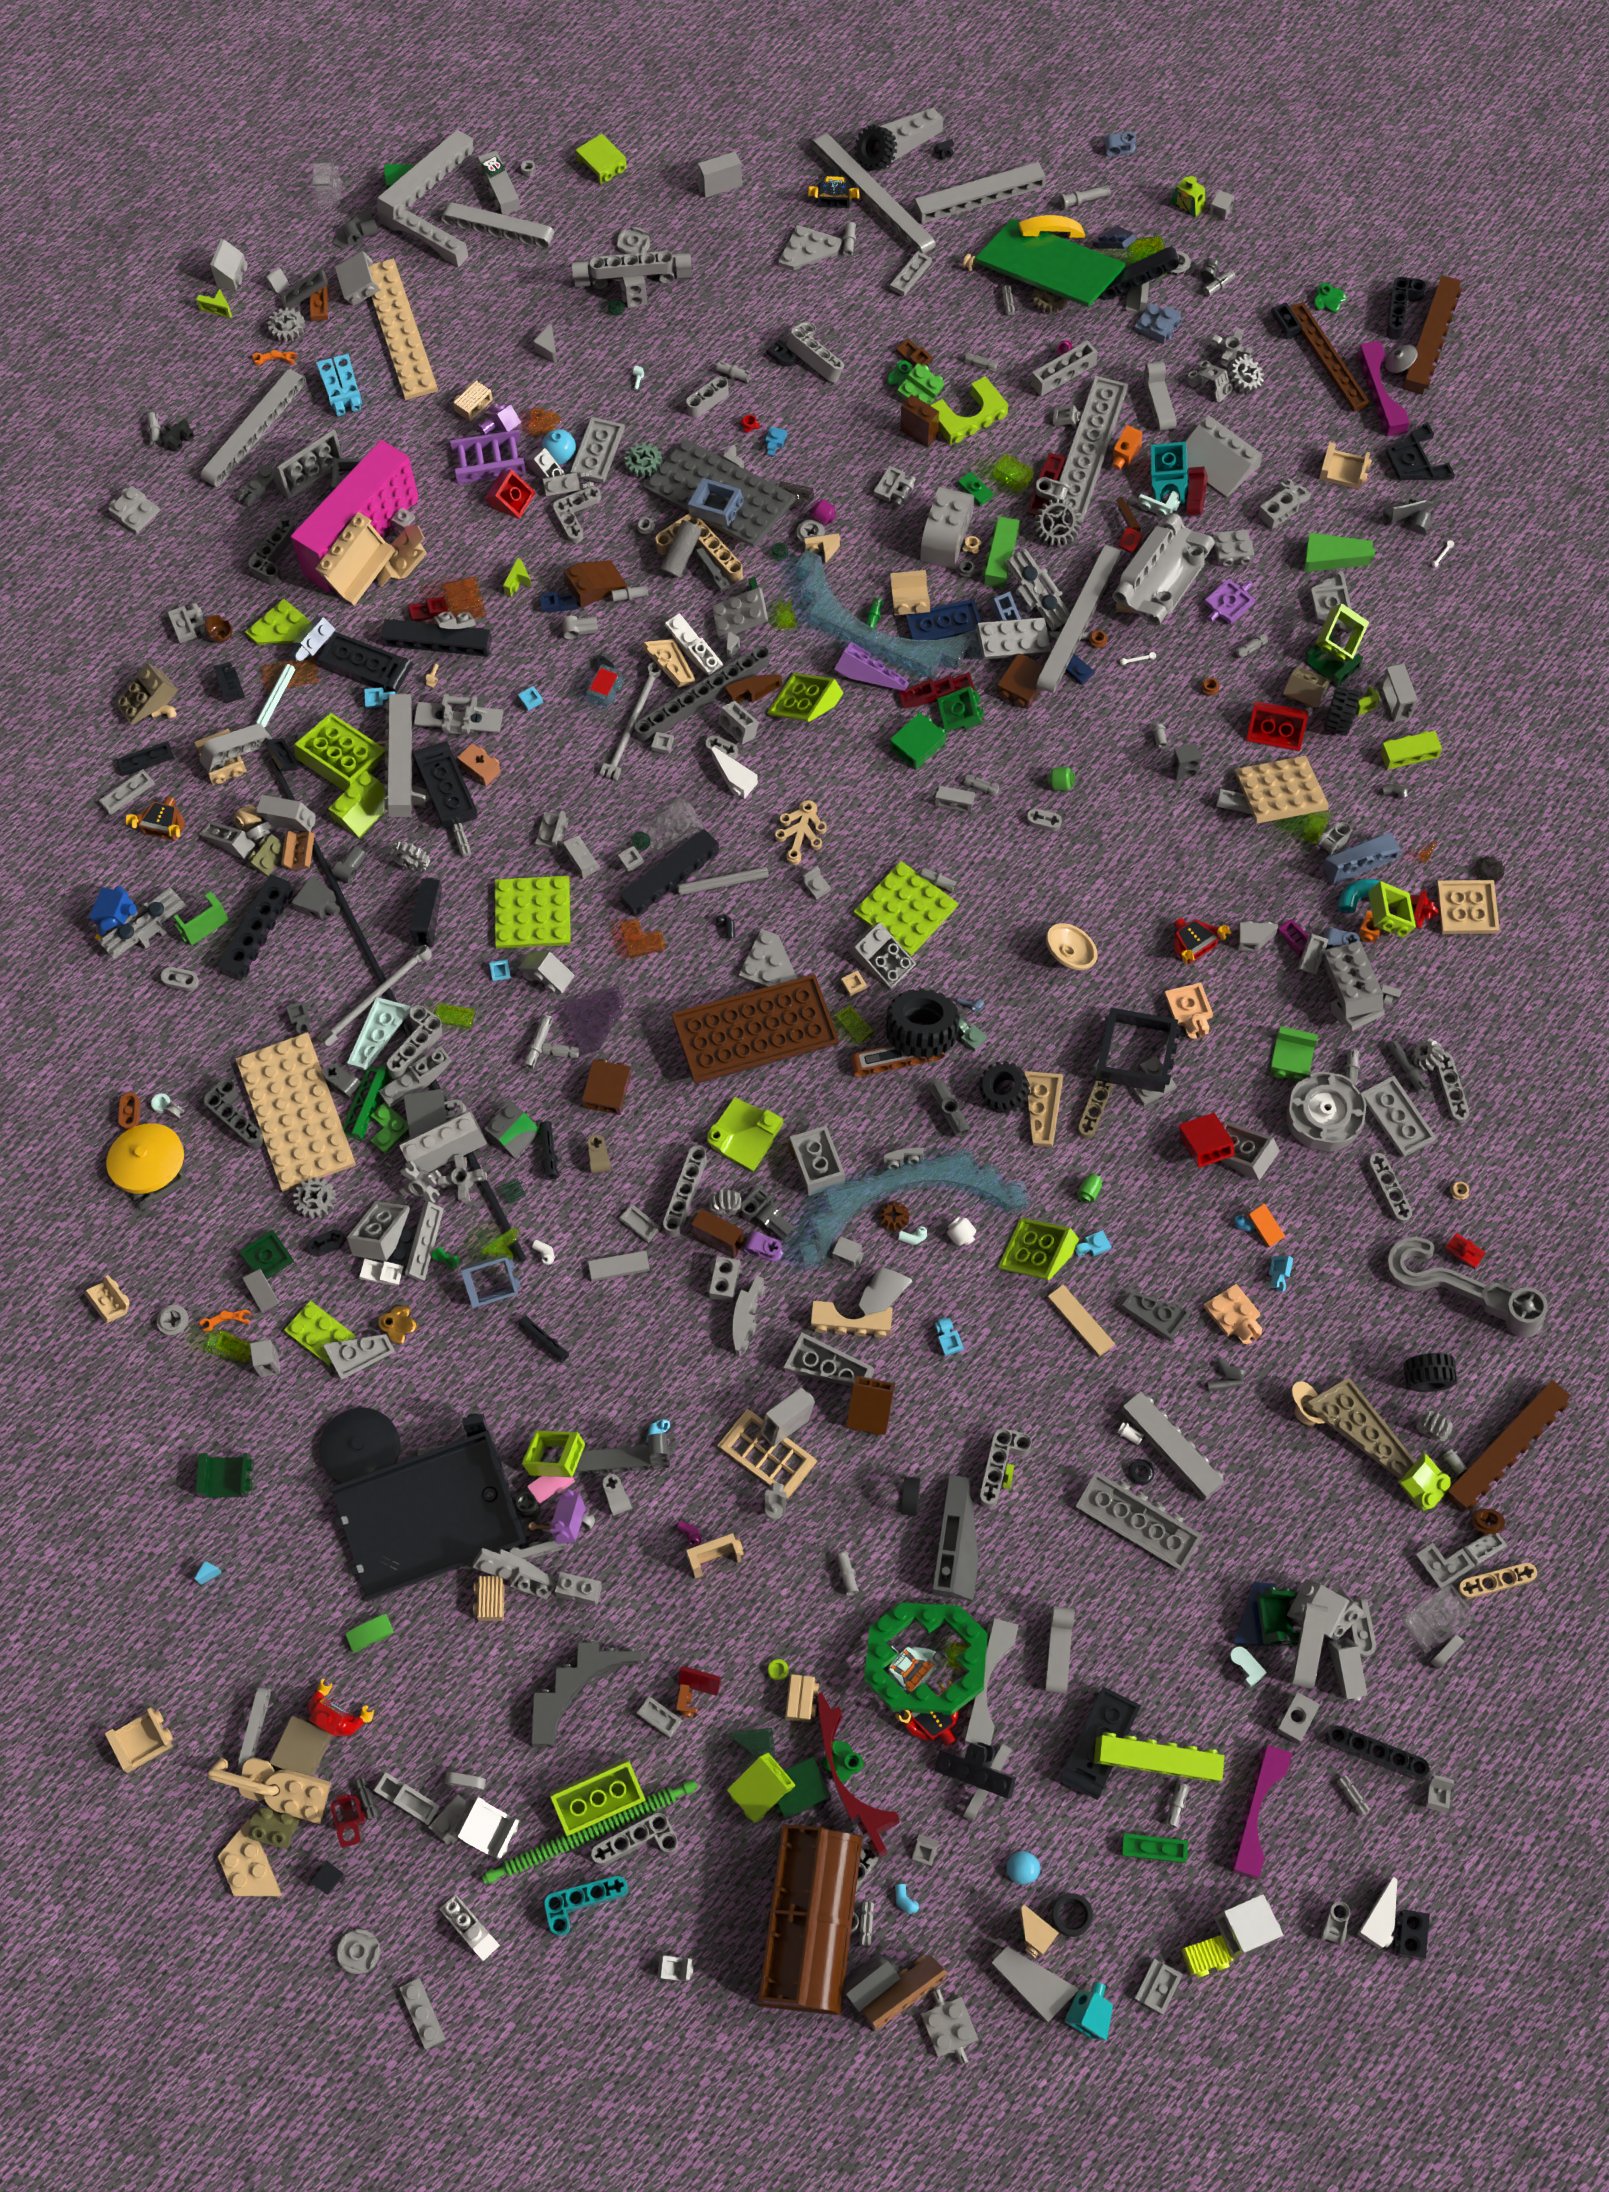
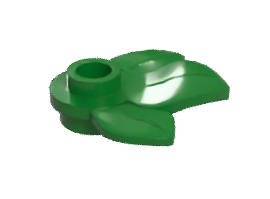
M1322 283L1317 288L1314 304L1318 311L1326 307L1331 312L1337 313L1340 308V302H1345L1347 298L1345 293L1339 288H1333L1328 283Z
M908 361L898 362L895 370L890 372L888 376V384H897L900 387L913 370L912 365ZM904 366L907 370L903 371L901 367Z
M833 1741V1765L840 1781L843 1783L848 1781L852 1774L861 1771L863 1759L858 1753L853 1752L848 1743ZM825 1757L821 1764L827 1771L831 1772L827 1757ZM852 1760L857 1763L854 1767L849 1765V1762Z

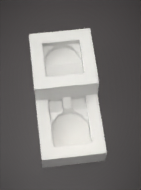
M364 1259L359 1279L388 1285H399L404 1266L386 1261L380 1263Z

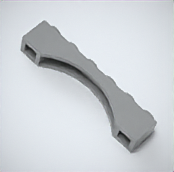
M404 210L402 215L394 220L378 212L381 224L393 231H405L417 236L437 251L444 260L456 267H459L468 258L466 243L408 210Z
M994 1618V1623L988 1626L987 1633L990 1639L986 1650L984 1690L975 1697L974 1705L969 1704L967 1717L970 1718L969 1726L964 1725L962 1738H965V1745L977 1744L979 1742L991 1745L995 1726L987 1706L988 1681L997 1663L1013 1649L1018 1624Z

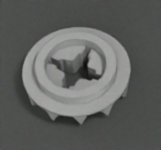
M1176 251L1180 264L1170 273L1174 272L1179 275V273H1185L1186 270H1189L1191 261L1187 254Z
M806 520L797 528L798 540H801L803 544L804 538L824 536L825 534L823 525L815 520ZM814 530V535L811 534L810 536H808V532Z
M169 1305L158 1314L157 1326L167 1336H176V1334L183 1332L186 1326H188L189 1316L183 1307ZM172 1314L176 1319H179L175 1322L174 1327L171 1323H167L171 1321Z

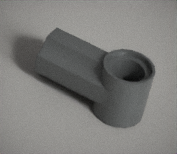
M352 846L344 859L335 864L332 875L347 883H351L356 877L358 867L366 857V852L358 846Z
M768 1204L755 1217L756 1221L763 1228L771 1230L783 1242L788 1240L795 1232V1228L781 1216L780 1212L772 1204Z

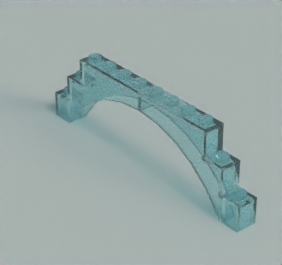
M805 550L797 562L796 575L800 579L806 580L801 587V598L807 603H811L806 610V621L812 626H819L827 633H834L845 641L849 640L861 648L864 647L870 650L875 655L886 657L890 662L899 663L905 669L914 670L920 676L931 679L941 663L948 668L958 670L967 654L973 659L984 660L981 655L977 629L956 637L938 640H912L883 633L861 622L843 607L828 584L821 556Z
M960 1150L954 1155H942L936 1160H924L918 1165L903 1166L900 1170H887L878 1176L870 1175L860 1181H848L842 1186H830L823 1191L827 1213L818 1212L811 1217V1226L815 1239L808 1238L798 1243L804 1269L808 1271L824 1266L835 1240L845 1226L863 1209L881 1198L903 1190L919 1187H949L977 1194L991 1200L1009 1213H1015L1030 1208L1031 1201L1024 1181H1012L1005 1186L998 1165L993 1167L988 1165L979 1170L973 1151Z

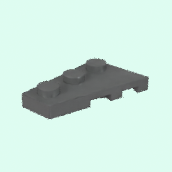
M1132 1291L1121 1306L1122 1310L1169 1342H1171L1193 1312L1189 1309L1175 1307L1176 1305L1171 1303L1159 1302L1156 1298Z

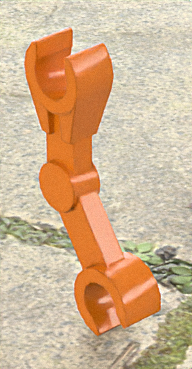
M273 350L263 355L255 353L252 357L255 360V365L259 366L264 361L271 359H281L288 364H295L294 359L289 358H297L295 352L281 353Z
M224 1310L211 1319H202L199 1324L202 1326L205 1323H209V1327L203 1329L204 1333L212 1331L213 1326L222 1321L235 1320L248 1324L250 1320L242 1319L245 1314H252L248 1310L236 1312Z

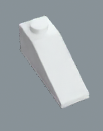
M713 747L711 749L712 758L731 792L735 796H741L745 799L758 784L757 774Z
M1395 1877L1389 1880L1357 1935L1379 1950L1384 1946L1388 1948L1394 1938L1391 1934L1395 1926L1397 1879Z

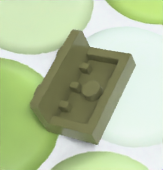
M272 834L267 838L264 836L257 844L260 846L258 850H253L247 858L249 860L247 866H253L266 877L270 875L281 860L284 843Z
M259 1808L251 1818L248 1838L288 1849L291 1836L298 1828L300 1819L290 1814L274 1812L269 1808Z

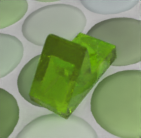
M515 1226L482 1249L481 1252L492 1256L507 1254L508 1259L514 1256L507 1245L509 1246L518 1239L516 1235L521 1232Z

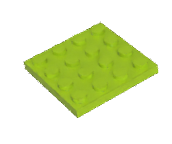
M900 861L853 911V914L868 926L880 922L907 954L912 957L958 907V902L927 879L920 878V874Z
M569 876L495 879L496 949L571 945Z

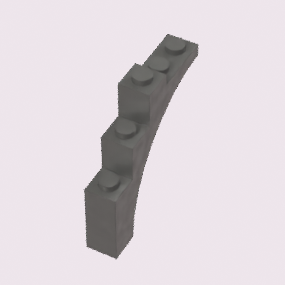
M591 1639L578 1643L577 1668H574V1665L564 1664L561 1668H556L555 1693L548 1689H542L539 1693H534L533 1747H555L557 1730L562 1715L579 1690L592 1679L608 1670L624 1665L641 1664V1652L635 1648H626L625 1651H616L615 1648H604V1651H600V1644L596 1643V1640Z

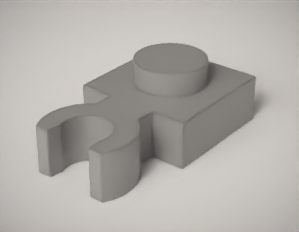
M1287 479L1286 484L1280 482L1279 489L1283 491L1287 488L1300 501V504L1310 499L1311 493L1300 484L1295 486L1291 479Z

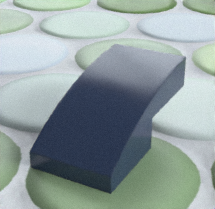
M557 591L540 595L543 612L579 609L577 600L571 592L558 595Z

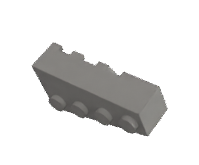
M934 108L880 126L890 130L892 135L896 137L894 142H897V146H895L897 153L893 154L895 159L890 160V162L895 161L943 131V117ZM879 142L875 144V147L878 150L880 149Z
M801 1333L784 1366L785 1372L852 1387L856 1376L872 1378L875 1372L872 1366L804 1333Z

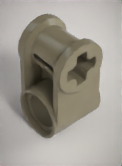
M592 1135L588 1139L589 1161L592 1174L611 1171L604 1138L601 1135ZM599 1143V1147L595 1148V1144Z

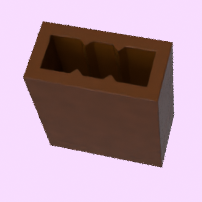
M911 394L901 405L900 431L928 448L938 437L939 411Z
M1018 653L998 683L997 694L1004 700L1008 699L1014 702L1020 708L1029 709L1041 691L1036 685L1044 665Z
M604 1059L593 1060L582 1099L583 1108L621 1115L631 1077L630 1066L624 1063H609V1061Z
M702 1208L693 1215L690 1222L693 1238L735 1258L744 1243L743 1230Z
M856 1376L853 1383L846 1427L854 1431H867L874 1435H886L896 1383Z

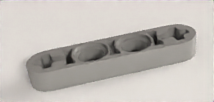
M1445 1052L1442 1056L1445 1061H1448L1446 1064L1447 1070L1444 1071L1445 1065L1439 1061L1440 1067L1435 1066L1451 1119L1456 1123H1463L1469 1116L1468 1105L1453 1057ZM1444 1076H1452L1454 1078V1082L1447 1083L1444 1080ZM1455 1092L1459 1095L1460 1099L1452 1100L1449 1094ZM1458 1108L1460 1113H1464L1462 1117L1459 1114L1456 1115Z
M1375 1153L1369 1159V1168L1394 1219L1399 1223H1406L1412 1216V1209L1387 1158L1381 1153ZM1375 1159L1382 1161L1380 1167L1378 1164H1374ZM1384 1175L1389 1176L1391 1183L1384 1184L1381 1181V1177ZM1395 1192L1399 1195L1400 1199L1393 1201L1389 1198V1194ZM1400 1208L1402 1212H1407L1405 1217L1403 1215L1399 1216Z
M259 1687L257 1689L239 1757L238 1767L243 1769V1765L248 1759L255 1757L271 1695L269 1688Z
M1002 1744L993 1760L991 1768L1001 1771L1012 1749ZM978 1788L963 1817L973 1822L989 1792Z

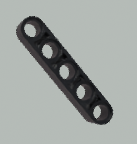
M1174 247L1164 248L1126 266L1102 292V297L1107 300L1113 299L1175 270L1180 264L1176 249Z
M1333 1726L1326 1734V1742L1329 1746L1413 1780H1420L1429 1772V1763L1425 1759L1343 1726ZM1332 1732H1337L1341 1735L1342 1739L1340 1742L1332 1738ZM1352 1740H1358L1362 1745V1749H1355L1352 1745ZM1373 1748L1380 1749L1382 1752L1381 1758L1374 1756ZM1393 1756L1401 1758L1402 1766H1398L1393 1762ZM1414 1764H1419L1422 1767V1774L1414 1771Z

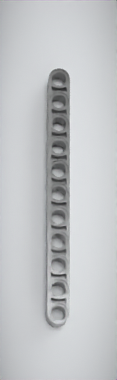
M824 132L811 140L812 149L834 171H839L841 176L847 177L848 183H851L854 188L859 189V196L915 252L919 251L925 254L935 248L936 245L932 236L829 134Z
M1105 544L1039 676L1037 688L1051 693L1055 692L1117 567L1122 550Z

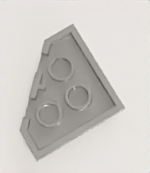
M797 225L778 261V266L794 271L800 269L801 266L818 263L824 258L835 257L843 245V239Z
M761 929L739 973L740 979L764 988L797 979L779 935Z

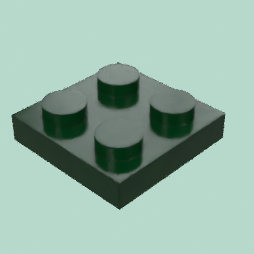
M273 1229L239 1251L252 1271L260 1268L266 1280L294 1262Z

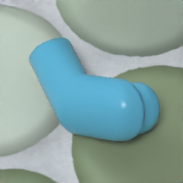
M660 1419L649 1426L646 1443L648 1444L649 1435L667 1431L670 1428V1422L667 1419Z
M906 1884L895 1885L897 1906L905 1913H916L919 1905L916 1901H912L906 1896Z

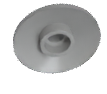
M1404 345L1392 351L1385 361L1387 371L1399 373L1409 368L1417 358L1416 348L1412 345Z

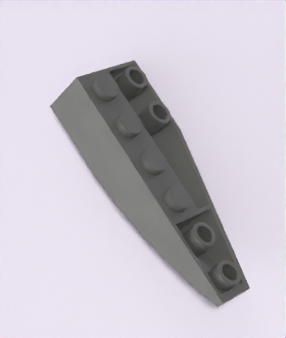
M949 1475L932 1595L973 1601L979 1558L970 1478Z

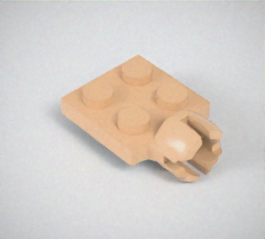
M1197 983L1165 991L1164 996L1173 1019H1178V1026L1185 1027L1191 1039H1197L1196 1032H1198L1200 1038L1206 1036L1210 1028L1207 1019L1212 1018L1213 1013L1202 984Z
M1237 1284L1204 1304L1206 1311L1227 1337L1235 1334L1244 1344L1252 1343L1251 1337L1257 1340L1261 1336L1262 1328L1256 1321L1260 1317V1312Z

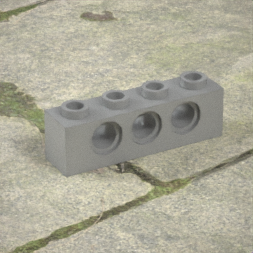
M1089 341L1082 343L1033 371L1031 386L1040 396L1047 394L1095 366L1098 351Z

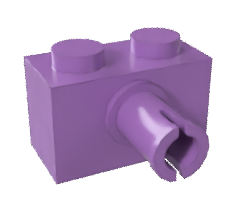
M494 403L485 412L488 420L479 425L478 428L483 435H486L492 429L500 432H509L519 425L521 421L510 404Z

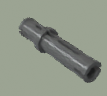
M1397 1040L1393 1041V1045L1389 1043L1387 1049H1389L1405 1072L1407 1080L1412 1082L1418 1093L1423 1092L1422 1089L1425 1091L1429 1086L1421 1077L1420 1070L1414 1067Z

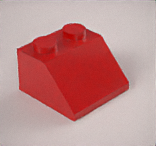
M510 469L498 475L484 500L495 510L520 519L536 492Z

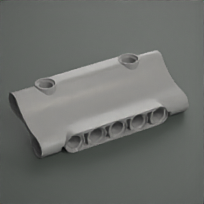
M668 251L599 256L592 258L590 261L573 262L572 272L575 287L591 286L590 283L593 282L595 288L601 289L607 287V278L659 274V279L662 283L673 282L674 276H677V279L692 278L690 253L671 254Z
M1170 513L1161 527L1156 526L1123 572L1120 584L1112 595L1114 601L1134 610L1150 625L1159 626L1165 616L1173 612L1191 583L1204 567V560L1215 545L1214 539L1209 535L1191 531L1183 525L1182 519L1178 514Z

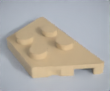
M249 1819L218 1856L233 1896L280 1897L282 1893L261 1842L248 1838L251 1821Z

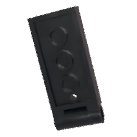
M338 632L333 633L318 658L320 667L374 688H383L384 692H395V694H397L413 666L411 660L405 657H400Z
M444 741L412 751L417 770L442 828L445 829L453 826V824L464 823L478 818L477 809L448 742Z
M1102 1687L1059 1781L1098 1800L1113 1766L1094 1763L1096 1737L1103 1735L1104 1732L1115 1733L1117 1738L1124 1739V1736L1128 1735L1141 1705Z

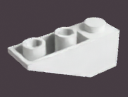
M456 1894L440 1908V1911L483 1961L500 1946Z

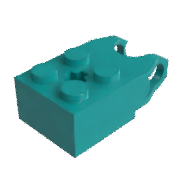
M1186 442L1151 445L1152 488L1157 501L1162 502L1165 494L1175 491L1179 493L1181 504H1185V498L1188 493Z

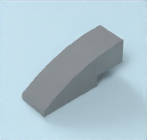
M383 1772L372 1789L381 1797L429 1825L440 1807L386 1772Z

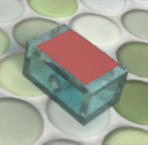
M601 664L587 691L588 702L608 709L610 703L613 704L615 701L617 690L621 689L624 680L622 679L621 671Z

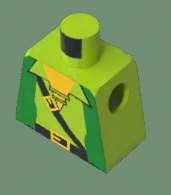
M1185 177L1176 186L1170 202L1196 217L1205 208V188L1197 183L1196 177Z

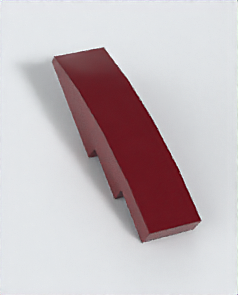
M1049 452L1039 479L1047 477L1058 481L1065 457ZM1036 485L1026 512L1034 516L1041 515L1038 512L1039 508L1045 510L1043 508L1044 503L1047 506L1049 505L1048 499L1041 498L1036 494ZM1046 485L1039 486L1041 490L1048 489Z
M968 672L952 678L950 675L935 682L930 679L907 688L905 691H899L903 708H910L938 702L937 698L969 686L974 691L976 689L971 674Z

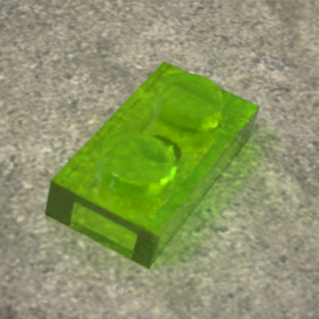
M438 1003L435 1015L441 1020V1024L472 1029L476 1011L475 1009Z
M850 1004L835 1015L836 1020L858 1045L874 1034V1031Z

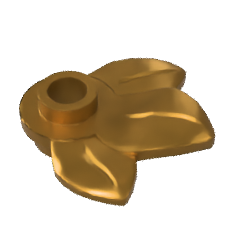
M394 1307L390 1313H385L379 1318V1328L386 1332L389 1339L394 1343L403 1344L405 1340L404 1334L412 1333L418 1329L415 1320L408 1317L411 1310L410 1307ZM386 1320H391V1321H392V1324H391V1325H387V1324L385 1323V1321H386Z

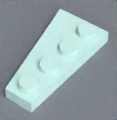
M376 997L347 1062L349 1067L367 1071L410 1013L411 1007Z

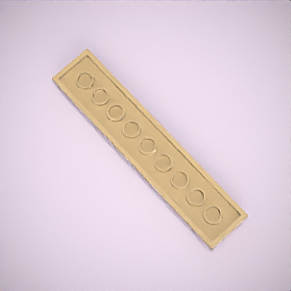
M393 258L375 263L369 269L373 281L381 290L372 295L371 298L404 398L408 400L437 392L438 388L395 260Z

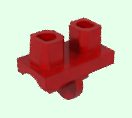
M1422 890L1420 895H1410L1412 907L1416 908L1413 911L1417 929L1422 928L1424 919L1430 920L1431 917L1436 916L1438 913V909L1434 907V902H1429V899L1426 897L1427 891Z
M1455 1233L1444 1249L1474 1270L1486 1254V1252L1475 1246L1473 1241H1468Z

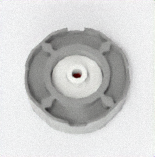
M1329 1072L1312 1073L1301 1082L1299 1081L1291 1092L1286 1113L1288 1128L1293 1136L1308 1148L1328 1152L1345 1148L1357 1138L1364 1124L1367 1105L1363 1093L1358 1091L1353 1085L1354 1082L1343 1075Z

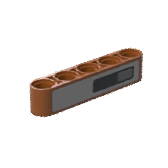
M888 1046L853 1054L850 1057L854 1076L862 1077L940 1060L945 1057V1053L942 1052L940 1056H932L927 1059L925 1057L915 1058L912 1055L910 1057L905 1055L904 1052L900 1053L895 1049V1046Z

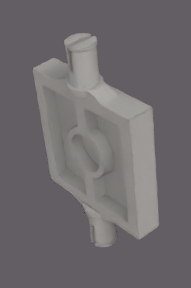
M938 1989L936 1990L937 1994L935 1991L932 1992L936 2006L921 2015L937 2056L941 2057L948 2053H956L961 2066L964 2064L962 2057L965 2064L969 2062L964 2049L979 2039L962 1997L953 2001H944L941 1991Z

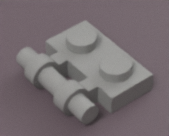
M889 466L875 488L874 496L888 502L894 497L896 498L894 505L900 507L907 499L906 495L913 489L916 479L910 476L907 480L904 478L905 472ZM899 485L903 487L901 491L897 490Z
M192 604V610L186 611L185 606L168 612L180 643L197 638L196 631H200L203 636L206 635L205 621L202 617L203 613L197 604ZM190 619H196V622L191 624Z

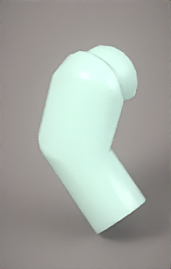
M921 1226L912 1234L901 1231L898 1240L916 1245L926 1239L927 1229Z

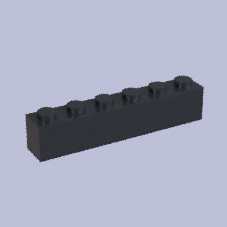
M385 619L381 634V640L385 647L484 657L489 656L492 641L490 630L485 628L446 629L431 622L419 623L397 619Z
M705 829L701 830L620 894L621 903L634 917L644 914L650 905L658 903L664 894L672 892L678 883L686 881L692 872L700 870L709 859H714L719 853V843Z

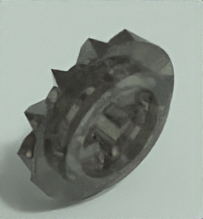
M1487 855L1477 861L1475 874L1480 880H1494V883L1503 878L1505 867L1502 861L1496 859V856L1489 857ZM1495 866L1493 871H1486L1487 867Z

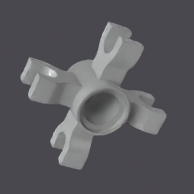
M1237 328L1234 336L1228 337L1226 340L1218 335H1214L1211 348L1223 350L1221 367L1227 368L1230 359H1235L1237 356L1241 358L1246 356L1248 360L1251 358L1253 349L1240 346L1244 330Z
M463 1154L454 1155L456 1169L453 1170L451 1176H441L438 1178V1185H442V1188L457 1185L458 1199L462 1200V1203L470 1202L469 1188L472 1187L475 1181L487 1180V1173L483 1172V1169L468 1172L467 1158L463 1157ZM465 1175V1179L459 1182L460 1178Z
M412 1160L406 1162L405 1165L407 1167L401 1169L400 1172L403 1176L408 1177L409 1180L405 1181V1187L400 1188L399 1191L403 1196L410 1193L417 1196L423 1195L426 1202L429 1201L434 1204L435 1200L433 1198L439 1197L440 1193L431 1186L437 1183L435 1179L441 1177L440 1172L437 1169L430 1173L425 1170L418 1171Z

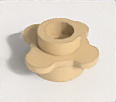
M975 536L966 537L962 550L978 554L982 541Z

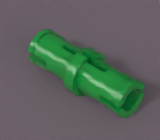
M877 597L872 599L863 628L865 632H869V629H871L870 633H874L877 620H880V610L883 605V600L878 598L877 602Z

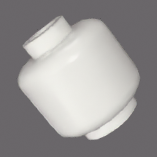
M958 1217L947 1226L949 1228L947 1234L957 1246L963 1244L968 1246L975 1240L973 1236L976 1233V1229L967 1218L961 1219Z

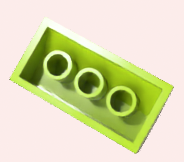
M628 1757L550 1792V1797L566 1836L646 1801Z

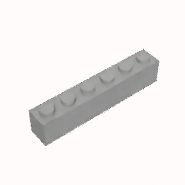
M1139 1392L1123 1406L1121 1412L1144 1434V1437L1203 1501H1206L1222 1487L1224 1483L1223 1475L1209 1465V1460L1206 1456L1199 1454L1195 1450V1445L1191 1440L1185 1439L1181 1435L1182 1432L1177 1425H1172L1167 1420L1166 1413L1154 1406V1401L1149 1395Z

